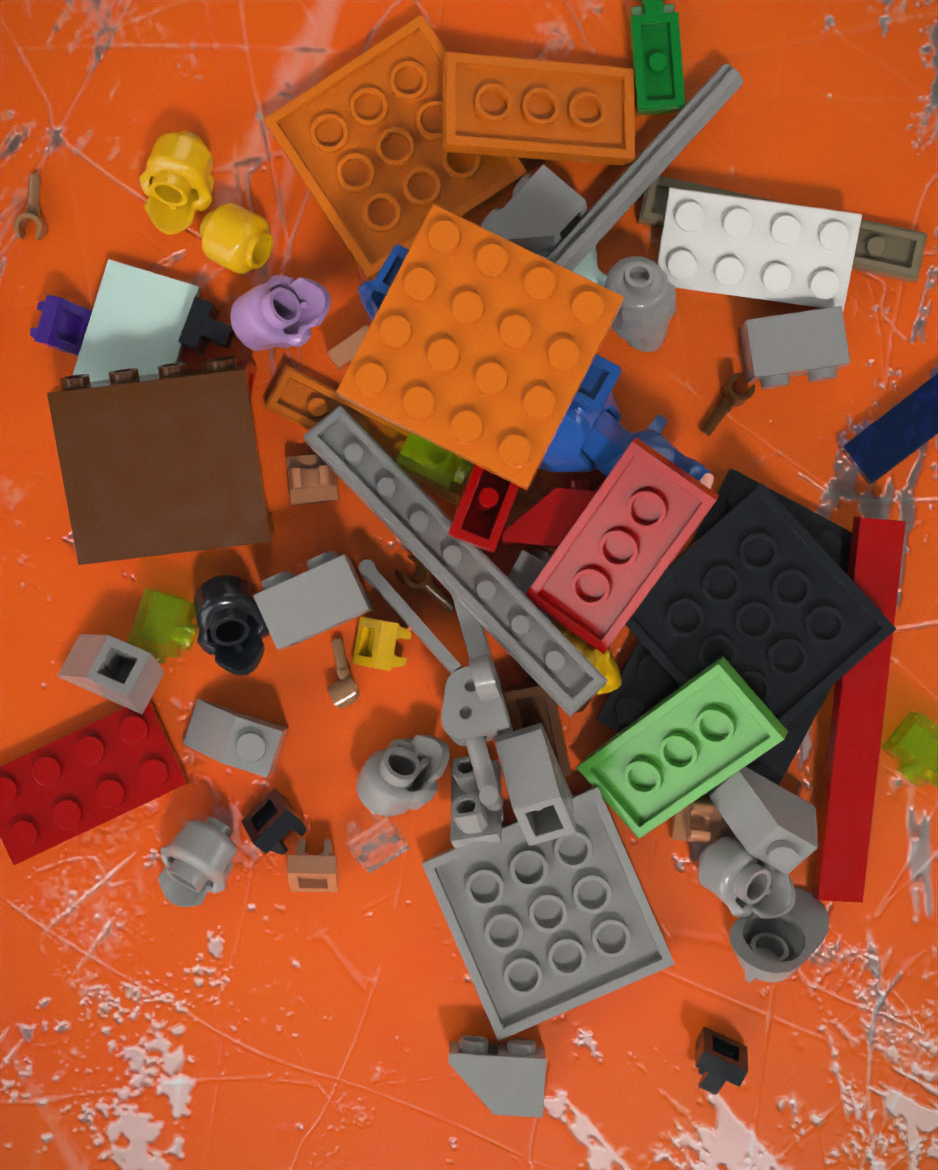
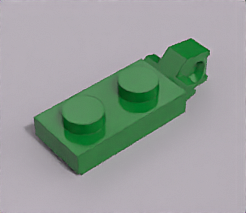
M640 0V6L631 7V17L629 20L636 116L678 113L685 106L679 13L675 12L674 4H663V0Z

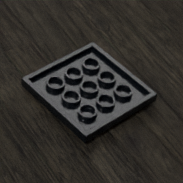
M763 482L667 567L625 624L680 686H683L723 656L784 727L896 630L895 626Z

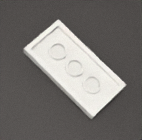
M669 187L657 265L661 267L667 276L668 282L674 285L675 288L819 308L842 306V311H844L862 214Z

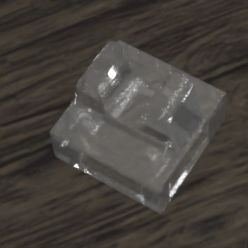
M370 810V814L374 819V826L362 832L355 822L352 821L347 825L350 841L346 844L354 859L365 870L372 873L409 850L410 847L403 834L388 818L375 814Z

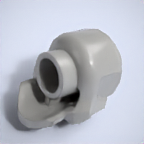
M629 256L619 260L609 270L605 281V288L624 296V302L612 323V328L631 347L644 352L657 351L666 339L669 321L676 312L675 286L668 282L667 276L661 267L653 260L642 256Z
M422 734L416 735L413 739L399 738L392 740L386 749L373 753L359 772L356 782L359 799L373 813L384 817L396 816L405 813L409 809L419 810L434 797L438 790L437 779L442 776L447 766L450 755L449 746L440 738Z
M210 816L205 822L194 819L189 820L183 830L174 837L170 844L161 848V859L166 864V868L158 876V881L163 894L172 904L179 907L201 905L207 892L216 894L227 888L226 883L233 869L232 859L237 852V847L229 838L233 831L220 820Z
M726 836L717 839L702 851L699 858V882L725 903L733 916L749 917L754 912L761 919H771L788 913L794 907L796 893L790 875H786L750 855L738 840Z

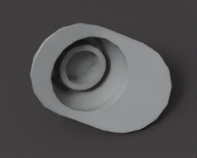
M795 888L796 901L794 907L782 916L761 919L753 912L749 917H740L736 920L730 929V944L741 967L745 970V980L752 983L755 979L769 983L782 982L792 976L823 943L829 932V915L824 904L812 897V893L801 888Z

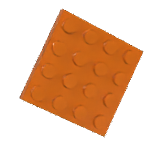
M422 14L263 119L266 127L368 280L374 279L378 275L394 246L399 244L408 250L411 248L433 204L462 218H466L516 185L527 174L518 157L443 152V59L447 51Z
M433 204L336 393L339 397L528 490L624 302V296Z

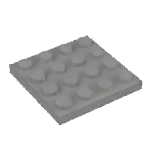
M598 787L589 788L572 796L576 833L529 846L518 820L502 826L501 842H473L462 848L453 847L422 861V866L498 1041L675 965Z

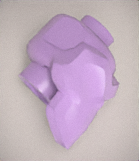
M273 275L266 284L256 286L237 298L231 308V325L237 338L246 347L254 351L273 349L277 346L285 349L293 346L301 347L310 339L312 335L311 328L320 325L325 319L331 306V295L324 286L314 280L300 277L294 281L292 277L286 275Z

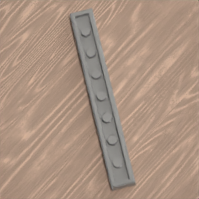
M340 405L304 435V440L311 449L329 465L337 476L570 717L606 685L608 680L478 547L447 535L452 520Z

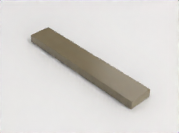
M659 176L644 192L638 224L663 228L669 187L768 201L775 200ZM861 219L852 270L914 283L918 280L928 233Z

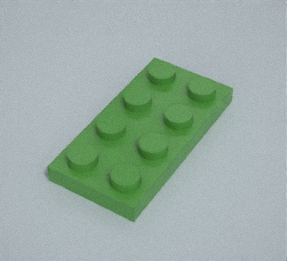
M722 656L584 757L576 768L594 788H599L603 799L637 838L640 839L785 739L788 731Z

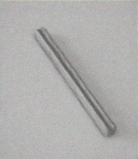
M728 64L722 65L548 254L546 259L573 271L743 84L740 73Z

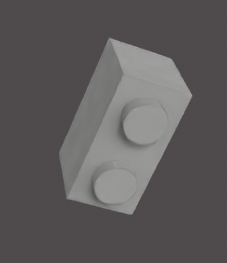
M842 306L745 320L739 327L747 384L760 382L761 389L790 385L789 377L808 375L809 382L831 380L837 378V370H841L850 364Z

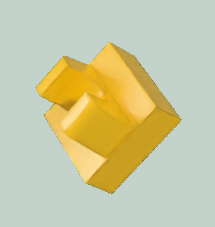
M360 617L353 664L391 671L393 667L405 666L407 658L394 654L395 644L399 638L411 639V632L400 627L399 623Z

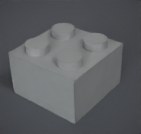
M332 550L307 561L306 564L309 570L295 576L293 572L284 571L261 582L264 591L253 595L277 650L290 648L374 610L350 557L346 555L338 556L337 552L334 553Z

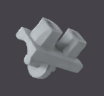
M470 757L454 759L451 772L450 841L454 848H462L469 843L479 841L501 842L503 808L491 811L480 801L479 789ZM492 760V766L501 794V766L498 760Z

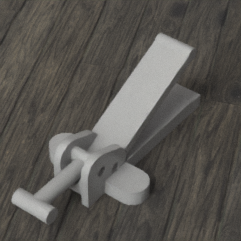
M369 559L361 561L359 571L366 582L381 594L451 674L445 685L441 716L442 726L456 744L464 747L467 746L479 789L480 801L491 811L499 810L503 806L504 800L499 791L486 742L494 740L496 736L512 732L513 728L508 714L503 686L495 669L484 627L452 595L470 658L468 660L469 666L463 668L386 581L374 562Z

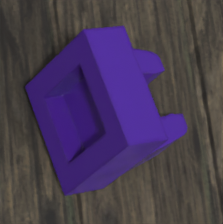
M47 295L45 301L38 303L37 310L42 311L38 327H31L30 336L38 343L66 354L79 356L92 311L61 297Z

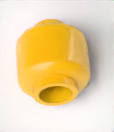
M227 203L221 205L215 211L209 212L204 217L200 226L202 250L205 256L233 272L245 274L253 269H259L270 257L274 243L267 220L237 204Z

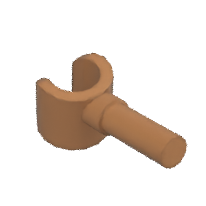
M36 174L29 175L28 199L25 213L19 215L14 221V232L20 239H25V226L30 220H34L37 224L36 239L42 240L48 233V224L40 216L41 176Z
M335 639L331 642L336 670L340 680L327 686V690L334 705L342 709L357 701L359 689L348 668L343 639Z

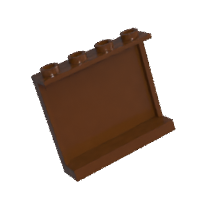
M235 356L218 357L206 360V368L189 370L186 362L169 363L158 366V373L140 376L138 368H127L109 372V379L91 382L89 374L71 375L60 378L61 385L54 387L47 393L78 565L271 542L274 525L272 512L268 513L247 376L250 370L249 362L236 364Z

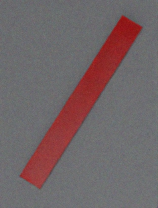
M854 516L847 575L894 625L906 521ZM893 633L835 682L818 833V848L816 851L812 897L819 901L863 903Z

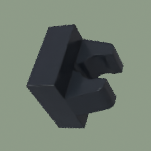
M194 297L178 342L185 349L204 355L208 342L229 349L235 332L232 330V326L217 320L220 311L213 303Z
M273 788L241 821L252 843L265 854L269 851L280 855L285 854L288 848L282 838L290 830H295L300 836L306 833V827L289 800L276 788Z
M703 1027L696 1040L695 1067L699 1068L698 1074L702 1075L698 1087L714 1095L718 1094L726 1081L740 1087L748 1073L747 1046Z

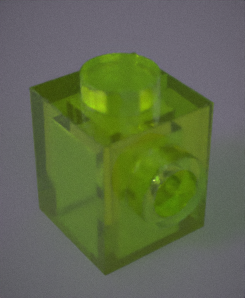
M411 432L396 460L400 467L448 491L454 481L461 485L463 484L473 464Z
M145 588L127 643L151 653L158 663L165 664L167 657H181L183 650L190 651L198 633V625L193 623L196 614L194 602L157 589Z
M910 711L881 749L900 763L895 770L917 787H920L924 782L938 788V726L922 713Z

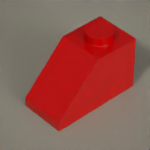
M472 464L447 535L494 553L519 486Z
M566 480L565 488L556 487L504 530L501 543L558 548L596 494L594 482Z

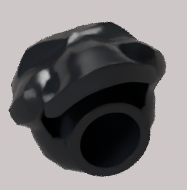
M227 574L214 576L204 581L198 587L194 596L196 621L199 628L197 643L206 653L214 655L217 665L226 671L236 675H248L258 667L263 657L265 647L262 639L268 636L269 630L255 602L247 580L239 576Z

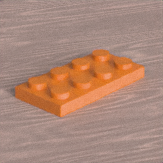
M446 52L443 59V152L630 166L635 160L634 68Z

